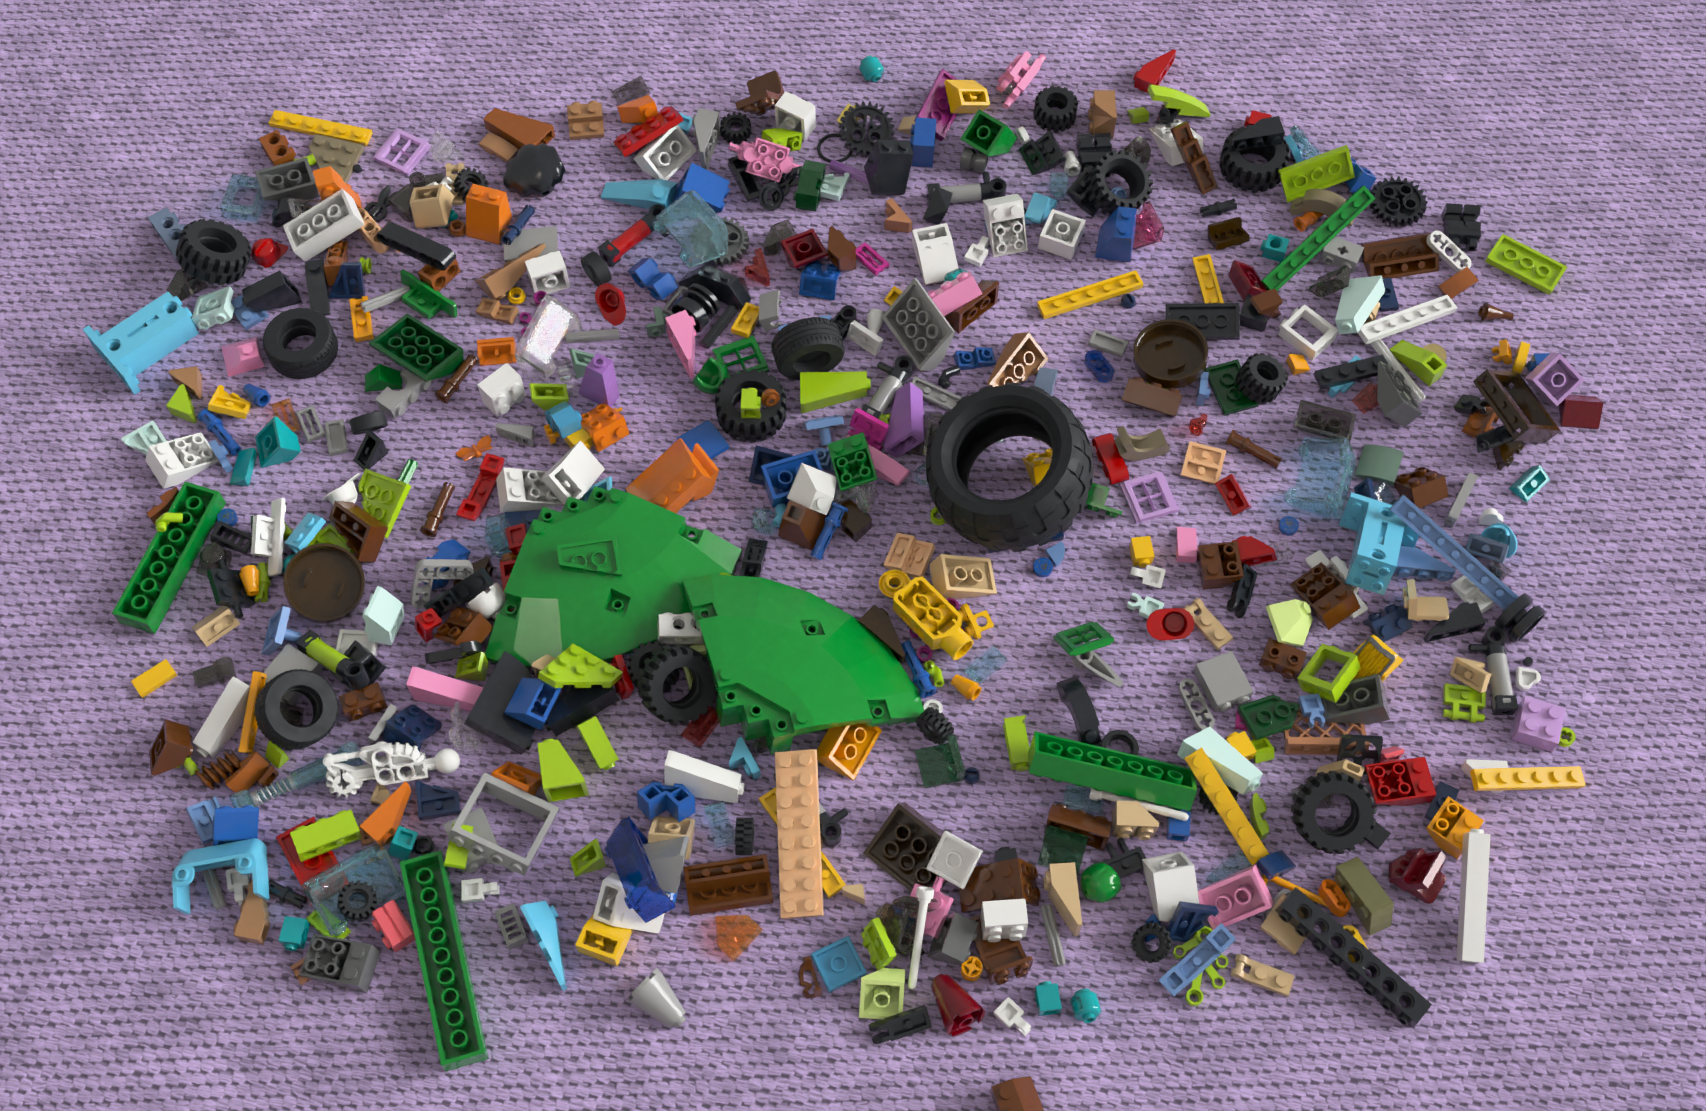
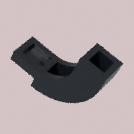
M1076 677L1057 682L1060 700L1067 706L1072 715L1079 742L1090 745L1100 743L1102 740L1098 726H1100L1098 717L1083 684Z

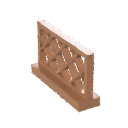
M1299 707L1297 712L1299 718L1294 721L1292 728L1301 735L1299 737H1290L1289 731L1291 729L1283 731L1285 740L1284 751L1285 754L1338 755L1340 737L1333 738L1328 733L1334 729L1339 734H1349L1354 729L1360 735H1366L1365 725L1359 724L1357 726L1358 724L1346 723L1350 728L1344 731L1337 726L1338 723L1325 722L1330 727L1324 731L1317 725L1319 722L1315 721L1312 729L1320 733L1321 736L1312 737L1308 734L1312 730L1310 727L1304 731L1297 725L1301 720L1307 724L1309 721L1307 717H1303ZM1365 741L1364 747L1368 750L1370 742ZM1356 742L1349 744L1345 749H1352L1356 746ZM1357 751L1355 755H1363V752Z

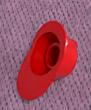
M271 238L259 239L252 246L251 257H253L257 264L268 268L286 253L288 246L275 242Z
M608 283L597 287L595 300L603 318L613 326L620 325L626 317L624 293Z
M1182 608L1159 609L1149 615L1146 627L1151 637L1157 640H1178L1186 638L1191 634L1194 629V619L1189 611Z

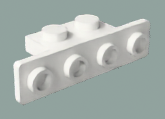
M279 498L271 502V518L260 515L253 516L251 554L269 557L268 576L271 577L281 574L283 569L285 498Z
M1319 550L1305 559V562L1311 569L1322 562L1354 592L1361 608L1350 615L1352 619L1368 610L1366 604L1357 595L1359 587L1345 583L1348 573L1347 565L1337 555L1329 561L1323 552Z

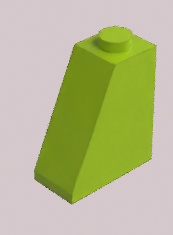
M593 716L575 726L599 769L604 768L605 771L616 765L615 761L619 759L597 717Z

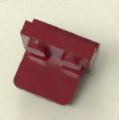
M1422 848L1407 850L1405 855H1401L1389 863V882L1424 903L1431 904L1435 901L1446 882L1445 875L1440 871L1446 856L1442 851L1426 853Z

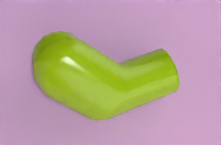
M166 512L155 521L156 530L164 532L171 522L182 523L183 513Z
M926 661L924 663V671L930 674L936 687H942L944 680L941 669L935 666L933 661Z
M187 757L183 766L191 776H194L196 774L194 771L197 770L199 772L200 769L191 758Z

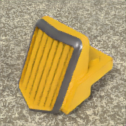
M1372 634L1353 652L1357 655L1361 667L1353 680L1379 674L1382 682H1384L1404 660L1377 636Z

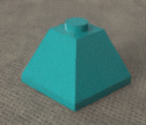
M274 416L255 436L261 468L292 461L301 452L297 435L278 417Z

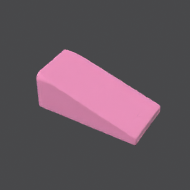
M1177 527L1176 562L1196 563V528Z

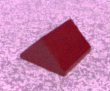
M813 228L781 240L789 267L797 268L828 256V252Z
M1237 260L1232 262L1228 276L1243 301H1245L1248 294L1253 297L1268 291L1260 282L1261 279L1254 267Z
M1568 395L1559 404L1561 427L1599 429L1604 402L1596 396Z

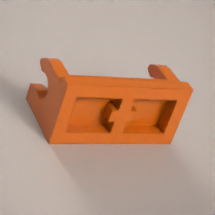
M514 337L477 340L480 366L517 363Z

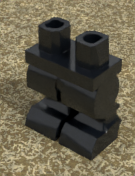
M1110 133L1095 134L1094 137L1093 134L1077 135L1075 145L1076 149H1078L1081 172L1085 168L1091 170L1105 154L1112 152ZM1111 173L1106 174L1105 177H1110Z
M1446 203L1442 212L1444 234L1458 248H1460V244H1466L1467 251L1474 252L1476 250L1478 241L1481 238V222H1476L1480 215L1481 205L1465 204L1463 207V204Z

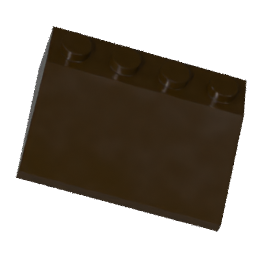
M898 803L863 854L911 892L915 883L924 887H933L938 875L927 870L926 867L944 832L907 803ZM947 880L943 882L941 889L948 882Z

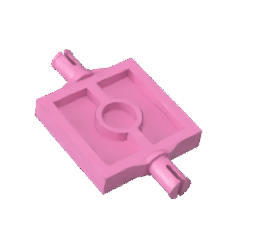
M936 876L933 887H930L934 889L933 899L928 903L924 935H929L938 939L954 901L953 898L944 895L940 891L945 879ZM916 883L906 904V907L912 913L906 908L904 909L913 917L918 916L919 909L916 892L917 887L921 885ZM911 938L908 943L912 944L913 942L914 944V938Z

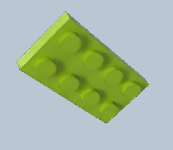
M1347 145L1278 170L1287 203L1298 197H1304L1306 190L1325 189L1355 178Z
M1504 234L1501 235L1485 260L1486 263L1548 295L1552 293L1567 269V266Z

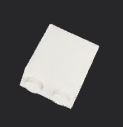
M1183 852L1142 859L1153 911L1159 921H1171L1179 901L1199 904L1195 867Z

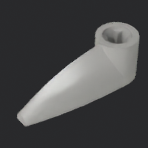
M1094 651L1073 656L1072 662L1076 668H1086L1097 677L1115 686L1121 687L1123 685L1120 677Z

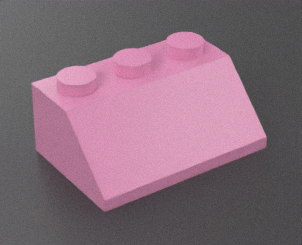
M968 271L958 274L953 281H946L939 289L931 290L927 294L943 316L982 295V292L973 275Z

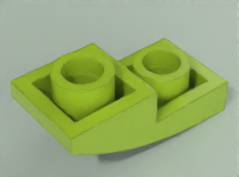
M1255 793L1250 799V818L1254 831L1260 840H1263L1269 834V825L1265 819H1262L1267 811V806L1263 798H1260Z
M462 825V829L470 833L473 832V826ZM449 841L444 866L465 870L469 850L464 847H458L457 844Z

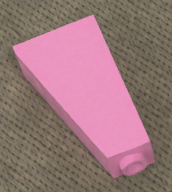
M413 666L406 684L414 700L468 711L472 710L484 688Z

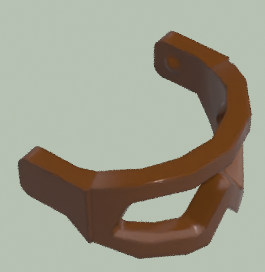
M804 957L798 973L800 985L805 987L802 994L806 999L822 996V990L819 986L811 957ZM804 970L811 971L816 987L813 989V994L808 993L812 984L804 981Z

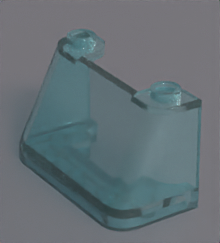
M695 190L684 193L654 218V230L660 234L665 233L666 230L681 246L679 253L681 260L690 268L727 255V227L724 221Z
M1304 437L1302 445L1299 446V455L1303 459L1296 487H1290L1285 492V502L1290 507L1329 519H1340L1356 465V458L1348 439Z
M378 844L371 845L301 885L329 935L337 936L345 932V927L348 925V921L351 920L349 918L346 920L344 915L339 913V908L337 907L339 893L345 885H349V882L353 881V883H356L357 880H361L360 883L365 881L368 883V886L372 885L373 890H376L377 904L384 900H394L397 902L403 898V895L406 893L404 884L385 847ZM354 894L349 898V904L351 907L359 909L366 904V900L363 895Z

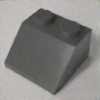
M956 912L948 915L938 939L933 938L927 957L953 965L966 962L971 953V950H969L971 942L975 940L978 930H976L978 923Z

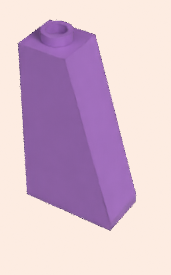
M596 353L586 366L578 393L598 404H607L612 407L620 396L613 361Z
M911 382L896 391L889 421L890 426L884 443V450L895 458L900 457L924 442L923 391Z

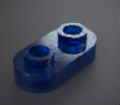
M1097 350L1088 351L1084 359L1086 367L1098 381L1104 383L1111 381L1114 376L1113 366L1101 352Z

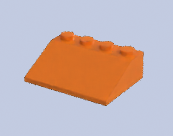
M679 438L625 489L630 494L677 513L713 479L684 441Z

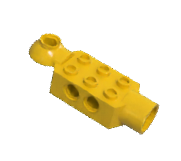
M896 569L888 570L881 575L878 582L879 589L885 596L893 598V611L932 650L942 648L953 660H958L971 649L974 641L961 629L963 616L923 576L916 577L910 581L906 573Z

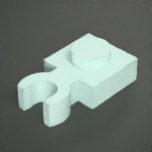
M1132 593L1131 599L1135 600L1136 603L1128 601L1127 607L1131 610L1139 609L1138 615L1148 619L1152 612L1163 609L1165 603L1146 596L1145 600H1143L1138 594Z

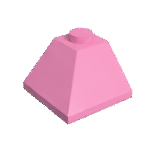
M258 337L221 346L228 377L265 367Z

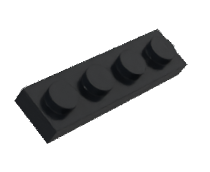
M1382 354L1316 370L1314 377L1320 390L1378 376V362L1381 361L1386 365L1388 363Z

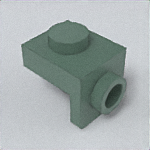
M661 306L653 308L656 323L646 325L648 337H659L666 333V313H662Z

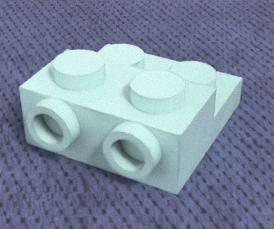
M230 286L198 297L192 320L199 330H206L215 324H224L232 319L235 308L231 300L234 291Z

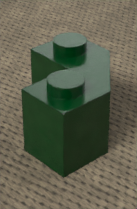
M805 160L803 166H800L798 173L800 177L799 184L793 200L796 201L795 208L817 211L820 203L821 187L825 180L826 163Z

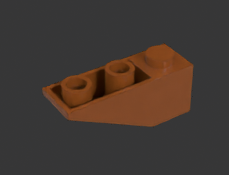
M340 240L328 248L324 263L328 286L334 285L342 263L348 262V241Z

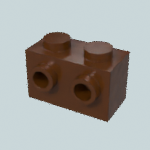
M1269 638L1259 666L1267 672H1277L1286 679L1296 680L1307 652Z
M378 682L339 696L344 714L349 722L388 708Z

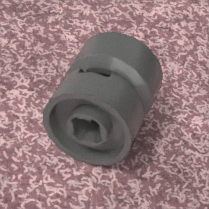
M964 147L960 160V169L967 171L973 169L975 173L982 174L985 172L989 156L980 151L975 152L974 148Z

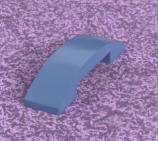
M1221 923L1158 981L1174 997L1208 968L1233 944L1236 938Z

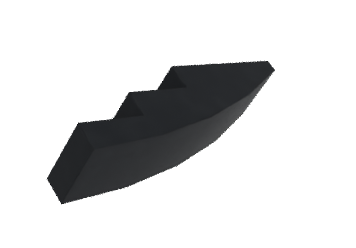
M749 538L739 576L761 577L768 541Z

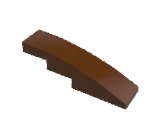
M1185 121L1170 129L1183 161L1202 195L1217 188L1218 185L1207 156L1203 155L1198 140L1193 137L1189 123Z

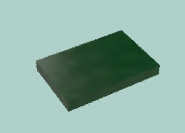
M1238 359L1207 367L1204 372H1209L1208 383L1224 416L1259 406V403H1256L1255 400L1251 401L1248 399L1249 397L1244 396L1243 392L1238 388L1239 385L1236 384V374L1241 368Z

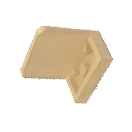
M1415 579L1406 580V587L1402 588V598L1404 599V608H1407L1408 619L1415 621H1442L1449 619L1446 597H1417Z

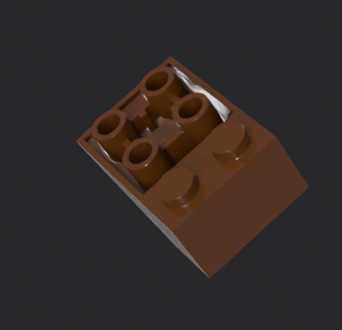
M1322 562L1290 584L1304 602H1307L1312 613L1328 630L1361 608L1354 592Z

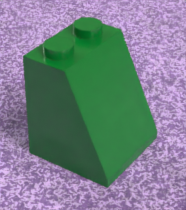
M979 109L960 140L987 156L1009 153L1017 137L1006 124Z

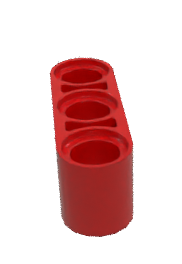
M1112 433L1093 437L1092 445L1097 450L1096 455L1099 462H1102L1104 466L1102 469L1106 478L1108 477L1110 480L1109 485L1129 480L1127 466L1118 451Z

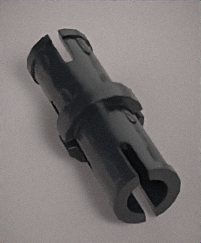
M1233 198L1224 202L1216 201L1212 205L1200 207V214L1203 213L1201 216L1205 218L1216 214L1219 216L1223 212L1236 210L1237 203H1234L1236 200Z
M272 879L268 881L270 884L269 893L278 897L281 902H288L300 910L304 907L301 904H306L307 897L294 892L291 887H285Z

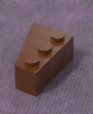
M335 501L329 520L338 533L344 536L347 541L346 545L348 548H352L358 561L375 562L388 527L353 502Z

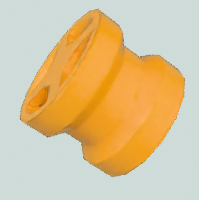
M969 957L961 965L962 977L967 981L979 979L982 974V962L976 957Z

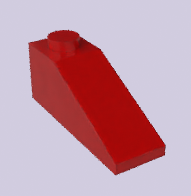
M1173 49L1143 65L1140 71H1136L1133 78L1135 81L1134 87L1148 93L1149 85L1158 86L1173 64L1177 50Z

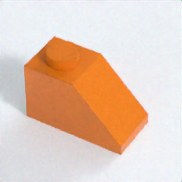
M649 95L617 106L622 123H644L648 117L658 114L655 101Z

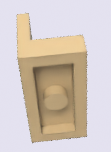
M221 606L192 626V629L205 646L208 647L240 625V622L227 606Z

